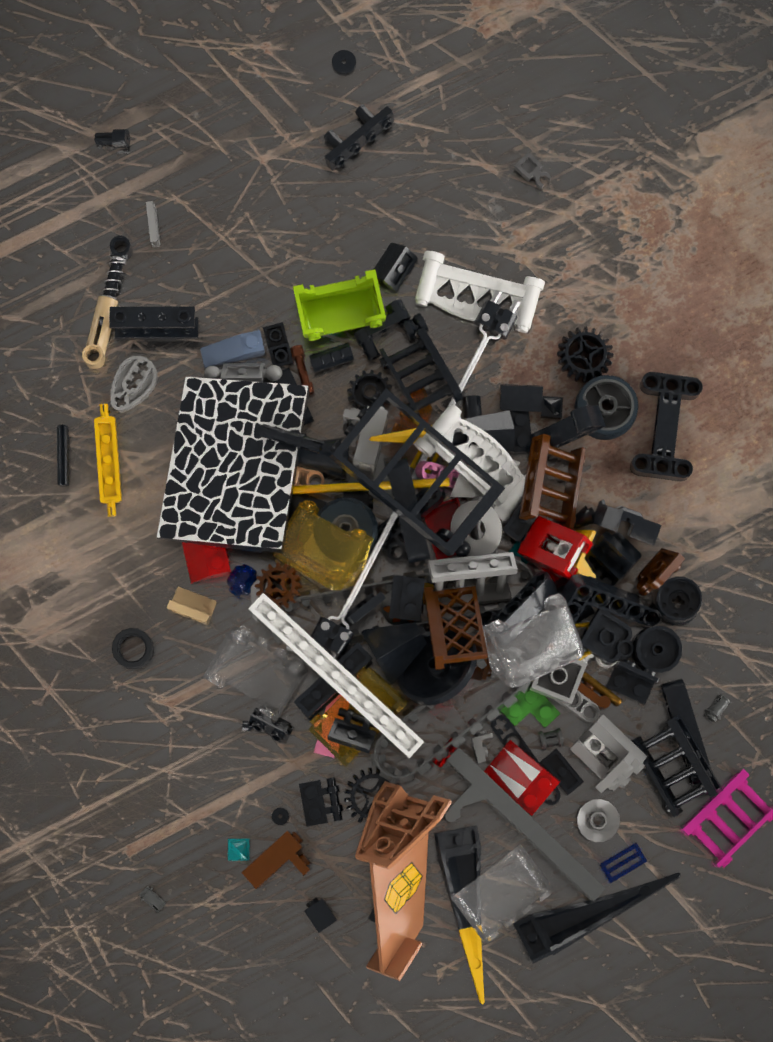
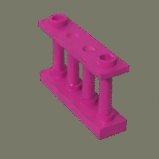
M744 769L739 770L722 787V792L712 797L679 829L685 836L690 834L696 835L718 858L713 863L718 868L721 866L726 867L733 860L731 856L767 820L769 822L773 820V805L769 807L747 784L748 781L746 779L750 775ZM736 788L742 790L764 813L756 822L732 799L731 793ZM720 804L726 805L749 828L741 837L717 815L715 809ZM705 819L711 820L733 843L725 853L701 829L702 826L700 824Z

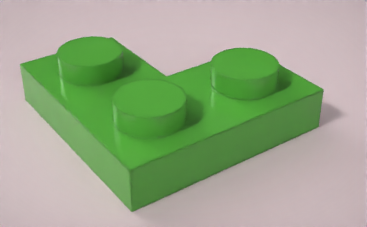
M529 689L526 694L521 692L516 697L519 701L510 708L505 706L500 710L514 727L529 713L532 714L543 728H546L561 714L544 695Z

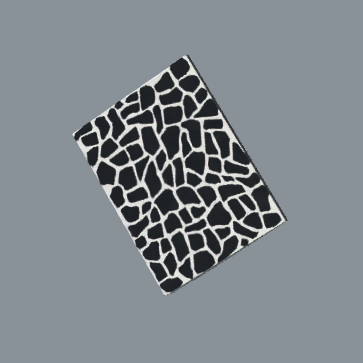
M198 377L185 378L157 539L261 553L263 551L283 553L300 450L289 444L260 437V429L263 424L297 434L303 433L309 397L308 386Z

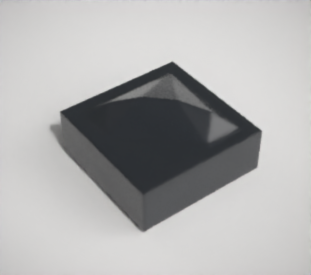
M543 396L541 418L562 419L563 397Z

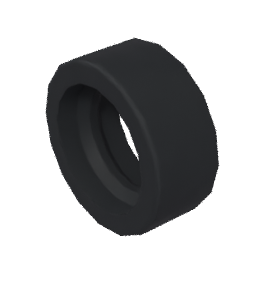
M138 628L122 630L112 642V653L115 660L127 669L144 667L153 656L154 646L152 639L147 633ZM130 636L141 638L145 644L143 657L136 661L126 660L120 651L123 640Z

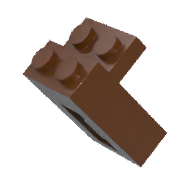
M286 831L241 873L257 889L289 860L303 876L311 870L309 867L311 862L304 854H298L303 848L301 845L303 839L295 831L292 833Z

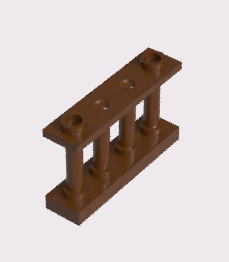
M541 434L532 437L519 518L529 520L541 515L560 521L559 525L573 529L576 522L575 514L586 448L581 447L567 452L550 446L551 436ZM547 455L569 461L568 471L564 472L547 466ZM544 474L566 481L564 493L545 487L543 484ZM541 494L563 501L561 513L541 507Z

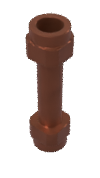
M302 345L293 346L290 350L292 358L296 361L301 385L308 386L309 395H312L315 392L313 384L308 378L303 359L305 356Z

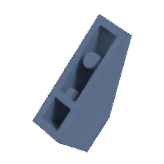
M260 330L239 334L200 348L205 369L208 366H221L223 363H235L266 356Z

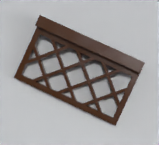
M476 586L433 591V587L424 588L435 668L444 669V664L488 658ZM472 594L473 598L467 603L460 599L462 595ZM448 597L451 601L444 605L439 602L438 598ZM455 603L463 606L459 612L451 609ZM467 610L475 613L471 620L463 616ZM446 612L454 616L450 622L442 619ZM458 620L466 623L462 629L454 626ZM470 627L479 631L474 637L466 633ZM449 629L457 633L452 640L444 635ZM461 637L469 640L465 647L456 643ZM473 644H476L482 648V652L473 653L469 649ZM452 646L460 651L457 655H447L448 650Z

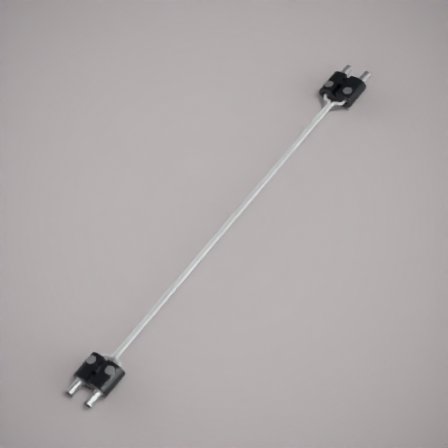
M495 290L491 300H485L474 321L484 337L458 385L461 393L489 339L496 340L501 338L506 340L518 318L515 313L520 302L514 300L509 310L500 308L497 302L502 292L499 290ZM489 330V331L492 332L491 334H493V335H495V336H492V335H491V336H488V337H487V334H486L485 331ZM452 397V399H451V401H450V403H449L448 406H451L452 404H454V405L456 404V402H455V400H454L453 397ZM423 454L420 461H426L428 457ZM415 470L411 476L412 480L418 478ZM394 511L340 615L328 618L321 616L311 634V637L321 647L331 652L330 655L335 660L338 656L342 657L354 636V633L349 630V625L344 619L398 516ZM331 619H341V622L346 626V628L337 625L335 622L331 621Z

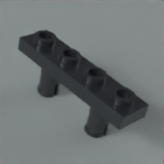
M360 105L355 113L365 124L344 141L333 130H329L324 135V139L333 148L332 151L324 156L327 166L332 171L335 168L341 167L350 156L357 154L366 143L372 142L381 131L391 127L395 119L393 111L388 106L374 116L365 105Z

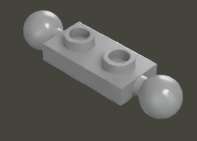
M223 363L222 370H219L216 366H208L204 371L205 378L263 382L264 378L276 381L282 376V370L279 366L271 365L266 369L264 363Z

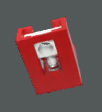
M538 516L531 525L527 536L521 542L517 552L542 572L547 571L550 573L551 571L570 579L578 571L573 565L579 554L582 552L587 555L593 543L579 532Z

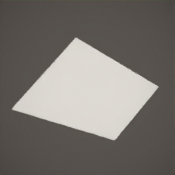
M474 444L470 445L468 450V457L470 459L480 457L483 454L481 448H477ZM486 456L484 458L483 470L488 473L497 469L498 464L495 461L492 462L490 456ZM514 460L516 465L519 467L520 462ZM502 469L499 472L498 482L502 486L512 482V476L507 475L506 471ZM461 474L458 475L450 497L468 498L484 496Z

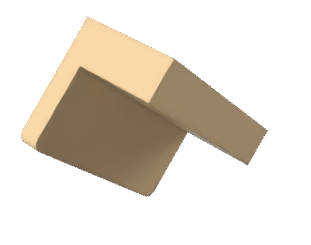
M177 587L172 601L169 600L167 609L208 625L217 602L187 589Z

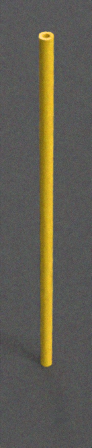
M437 478L413 479L412 481L414 488L430 487ZM446 478L439 487L450 486V479ZM382 481L379 487L383 490L391 489L390 481ZM359 482L294 486L293 494L366 491L368 489Z

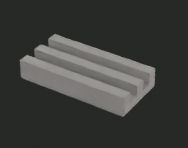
M149 201L146 202L150 242L153 248L160 247L157 210L155 203Z

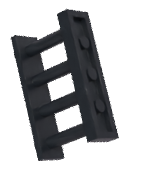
M195 306L110 307L109 328H115L116 340L199 339V318L195 317Z
M424 327L417 330L419 339L411 346L389 357L383 348L379 350L382 356L379 361L383 369L390 371L408 403L407 406L419 416L420 409L445 396H452L456 403L463 399L460 387ZM419 350L427 352L425 358L396 372L392 365ZM428 365L435 366V373L407 387L404 386L401 379ZM438 380L439 382L444 381L445 385L441 390L414 403L410 394Z
M357 643L338 662L357 679L373 664L371 661L373 658ZM320 677L294 703L312 721L339 693Z
M680 714L667 721V729L643 741L641 736H638L632 740L647 756L643 764L663 797L666 810L670 814L672 813L673 817L683 812L681 805L705 793L712 798L723 791ZM671 736L676 737L679 747L654 760L648 749ZM682 755L687 756L690 766L665 779L659 767ZM693 774L699 777L701 781L700 786L675 798L670 786Z

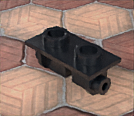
M256 707L249 720L252 723V728L258 732L270 735L277 742L282 741L286 744L289 735L294 729L291 723L280 717L274 723L271 721L274 714L263 708L258 709Z

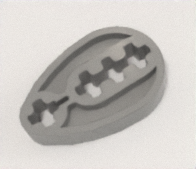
M132 356L124 360L119 366L111 387V405L115 411L123 413L136 407L156 387L158 373L154 364L149 359L143 356ZM145 363H147L146 366L148 370H143L141 372V376L143 377L142 380L137 379L135 382L137 387H132L129 390V386L127 383H132L135 379L133 374H138L140 372V368L138 366L140 364L144 365ZM124 398L126 404L117 407L116 400Z

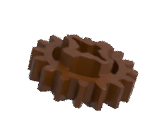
M279 562L276 563L275 568L269 564V570L262 569L263 576L256 577L260 581L259 584L254 586L260 590L256 595L260 597L264 593L280 609L281 605L289 608L288 602L291 601L295 604L294 596L301 595L297 591V589L302 588V585L298 583L301 577L295 575L297 571L294 568L290 569V566L286 563L283 568ZM275 581L277 584L279 583L283 591L281 589H278L273 582Z

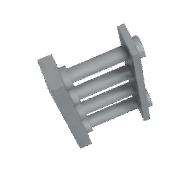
M513 552L428 561L432 583L435 582L433 591L476 586L479 604L512 600L506 577L507 575L517 574L518 568ZM498 576L497 583L485 584L486 577ZM477 578L476 585L464 586L465 579ZM456 580L455 587L443 588L444 581ZM472 594L462 595L460 599L468 603L473 597ZM448 597L438 598L439 602L444 605L451 601ZM455 603L452 607H458L462 605Z

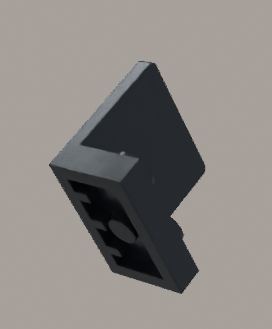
M629 660L619 661L615 664L605 687L645 705L653 686L659 682V678L655 677L656 673L651 670L635 668L636 664Z

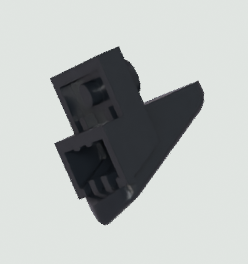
M606 531L589 550L585 560L596 575V578L593 579L615 587L626 577L642 555L620 532H615L611 535Z

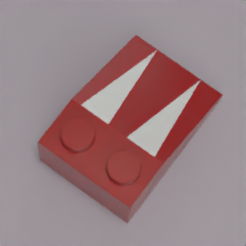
M512 740L508 741L484 770L495 783L531 816H533L560 783L555 776Z

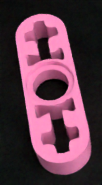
M420 461L416 466V476L419 479L438 478L440 472L446 466L429 461ZM425 468L428 470H433L432 474L426 473ZM455 469L447 476L450 479V486L445 487L454 488L456 481H452L453 477L458 478L459 475Z

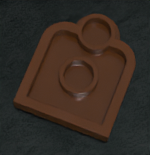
M661 548L637 577L639 582L636 586L638 593L644 596L653 589L662 586L672 573L680 569L681 563L685 558L678 552Z

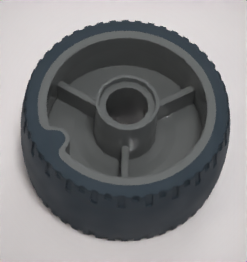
M613 375L598 376L588 381L580 389L574 405V409L583 406L599 405L606 426L588 434L599 440L615 439L625 434L635 422L638 413V400L635 391L626 381ZM603 402L610 403L612 410H604L601 404Z

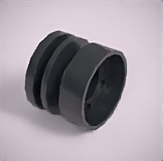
M683 576L667 579L660 586L655 598V606L661 614V620L671 626H683L690 623L696 617L702 604V593L699 586L693 580ZM676 599H679L681 604L679 608L675 607V603H672Z

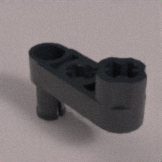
M401 299L385 306L388 315L386 320L382 322V326L377 328L366 326L353 334L358 345L362 346L369 362L381 356L373 339L401 325L402 321L411 318Z

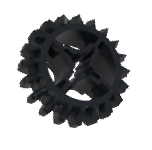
M586 326L583 332H581L578 327L575 329V334L569 331L568 337L563 336V343L558 345V348L562 350L557 352V356L561 357L558 360V364H565L561 371L569 370L568 378L572 374L576 375L574 378L575 382L578 381L579 377H582V382L586 383L587 377L591 380L595 378V375L597 377L603 376L602 372L607 373L609 370L607 366L612 365V361L609 359L613 358L614 354L608 351L612 350L613 347L612 345H605L609 339L604 338L602 340L603 332L596 335L595 328L588 332V327ZM586 340L593 342V343L596 344L597 346H595V347L589 346V345L586 343ZM578 342V351L569 356V347L573 343ZM582 351H586V353H589L588 358H584V356H581ZM601 354V363L593 368L592 358ZM573 363H581L584 369L576 367Z
M371 767L368 768V775H365L364 771L360 770L362 777L359 779L354 774L352 777L356 780V783L353 784L350 781L347 783L352 787V790L345 789L344 791L346 794H351V798H344V802L351 801L352 803L346 809L351 810L354 808L355 812L351 814V817L354 818L359 814V823L362 822L363 818L367 819L372 805L371 803L367 807L369 803L367 799L369 798H367V794L363 791L373 793L377 787H379V791L385 781L391 783L379 775V768L376 769V774H372ZM379 779L376 786L372 789L360 786L365 780ZM356 791L366 798L362 811L358 808L355 801Z

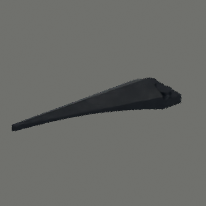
M681 873L599 897L595 901L589 900L535 913L513 923L533 964L550 955L554 956L679 879Z

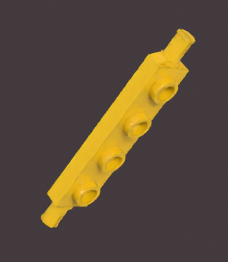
M99 404L100 417L94 419L100 502L107 504L108 517H112V515L117 516L116 503L122 501L116 418L109 416L108 404H104V406Z

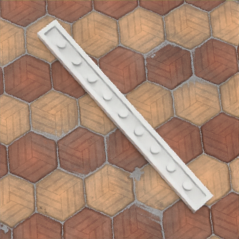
M264 593L248 608L408 758L424 743L417 734Z

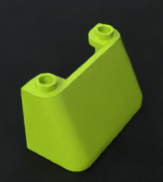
M376 270L365 271L366 276H362L361 279L358 275L352 280L319 287L310 285V289L304 288L303 284L293 286L303 337L308 338L309 341H315L323 335L370 326V328L382 326V322L386 320Z

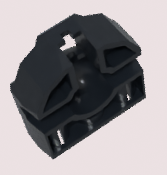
M604 499L598 502L594 515V524L618 532L621 521L627 520L630 525L626 535L655 545L662 525L644 519L641 513L623 506L610 507L606 505Z

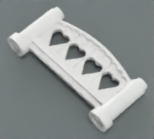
M434 251L424 252L423 261L425 262L415 296L416 305L427 307L431 303L454 316L474 322L482 308L477 305V301L488 291L493 296L495 290H499L502 294L497 302L498 305L508 296H510L512 303L514 300L520 302L515 313L518 318L514 325L516 326V331L528 333L532 325L540 291L544 289V280L526 276L524 283L519 284L443 264L445 258L443 254ZM450 280L454 297L448 299L446 296H438L437 291ZM470 285L474 303L459 302L457 296Z
M452 404L446 408L432 427L451 443L453 442L455 429L459 428L462 434H466L468 437L466 443L456 446L460 451L468 456L469 445L475 442L477 448L483 450V454L480 457L471 459L483 469L484 458L490 456L492 462L495 461L498 464L496 470L488 472L491 477L498 482L499 472L502 469L506 471L507 475L512 476V482L503 486L505 488L504 491L494 502V510L497 512L501 524L506 525L511 518L510 515L522 502L526 474L523 475L512 457L500 443L481 428L460 417L462 411ZM427 433L422 438L419 437L414 443L415 447L427 457H431L436 452L448 464L454 458V455ZM459 461L454 469L480 493L485 495L490 486Z

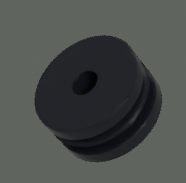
M277 808L272 813V820L277 825H284L289 820V813L284 808Z

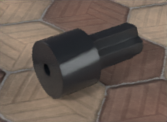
M113 129L112 132L95 133L94 141L96 145H113L114 148H126L130 145V133L128 129Z

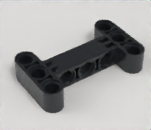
M648 372L640 382V389L644 394L658 396L651 455L637 454L630 463V470L637 476L679 482L685 481L692 474L693 466L688 460L674 458L681 399H696L702 392L703 384L694 377ZM645 380H653L655 387H648ZM666 383H674L676 390H669ZM688 385H693V386H695L696 389H697V392H696V393H690V392L687 390V386H688ZM635 461H643L645 463V468L638 469L635 465ZM656 464H664L666 466V471L659 472L656 468ZM677 467H685L687 470V474H679L677 471Z

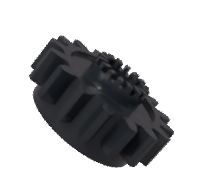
M364 370L361 376L355 375V382H349L352 388L347 389V393L351 394L348 397V401H354L352 408L358 407L359 410H362L373 403L370 401L372 397L364 394L366 390L372 389L375 392L378 390L382 392L387 388L390 391L392 384L387 385L388 377L383 379L381 372L374 374V370H371L370 373L366 374ZM386 400L383 403L382 407L385 408L384 405L390 406L391 403L388 400Z

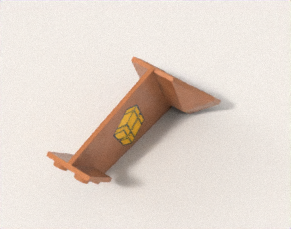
M386 781L373 799L355 858L370 864L378 948L366 967L369 970L400 981L423 945L420 941L415 940V938L422 929L424 921L428 834L441 821L452 802L449 799L433 795L429 802L410 797L400 785Z

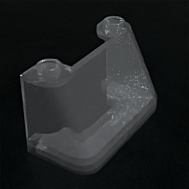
M560 593L551 595L544 601L546 611L513 626H509L500 620L483 626L491 670L507 686H522L579 660L584 655L583 645L567 602Z

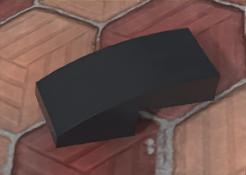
M283 322L263 327L272 365L280 367L294 363Z

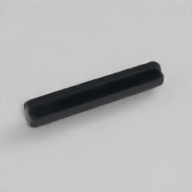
M61 424L56 427L57 484L63 487L69 486V430L67 425Z

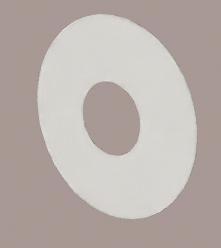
M478 500L468 501L455 511L451 521V532L453 534L478 504ZM492 507L489 508L481 519L485 525L484 536L479 540H474L468 535L465 539L471 547L470 553L467 555L468 557L492 554L501 541V521L497 512Z

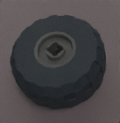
M342 497L328 502L321 508L315 519L314 535L320 549L330 558L342 562L356 561L367 555L375 545L378 536V523L374 513L365 503L355 498Z

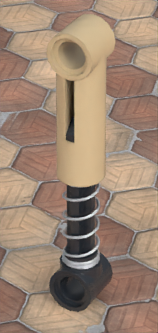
M116 236L110 242V270L106 273L108 278L104 281L105 289L102 290L103 295L98 296L87 344L82 351L83 360L91 369H99L105 363V353L112 329L109 328L110 307H117L118 305L115 296L117 291H119L118 285L121 282V273H124L122 269L126 261L133 254L132 246L125 236ZM125 245L126 249L124 251H116L118 246ZM92 353L99 354L98 359L95 361L89 360V356Z

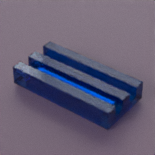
M635 842L603 861L599 866L609 883H612L646 863L647 859ZM633 849L636 850V853L632 854L631 856L627 857L621 862L615 864L609 869L606 868V865L622 857L623 855L627 854ZM639 856L641 860L613 877L610 875L611 872Z

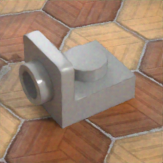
M486 730L478 732L474 735V738L470 739L476 764L486 762L485 757H489L486 744L482 745L481 741L493 738V734H487Z

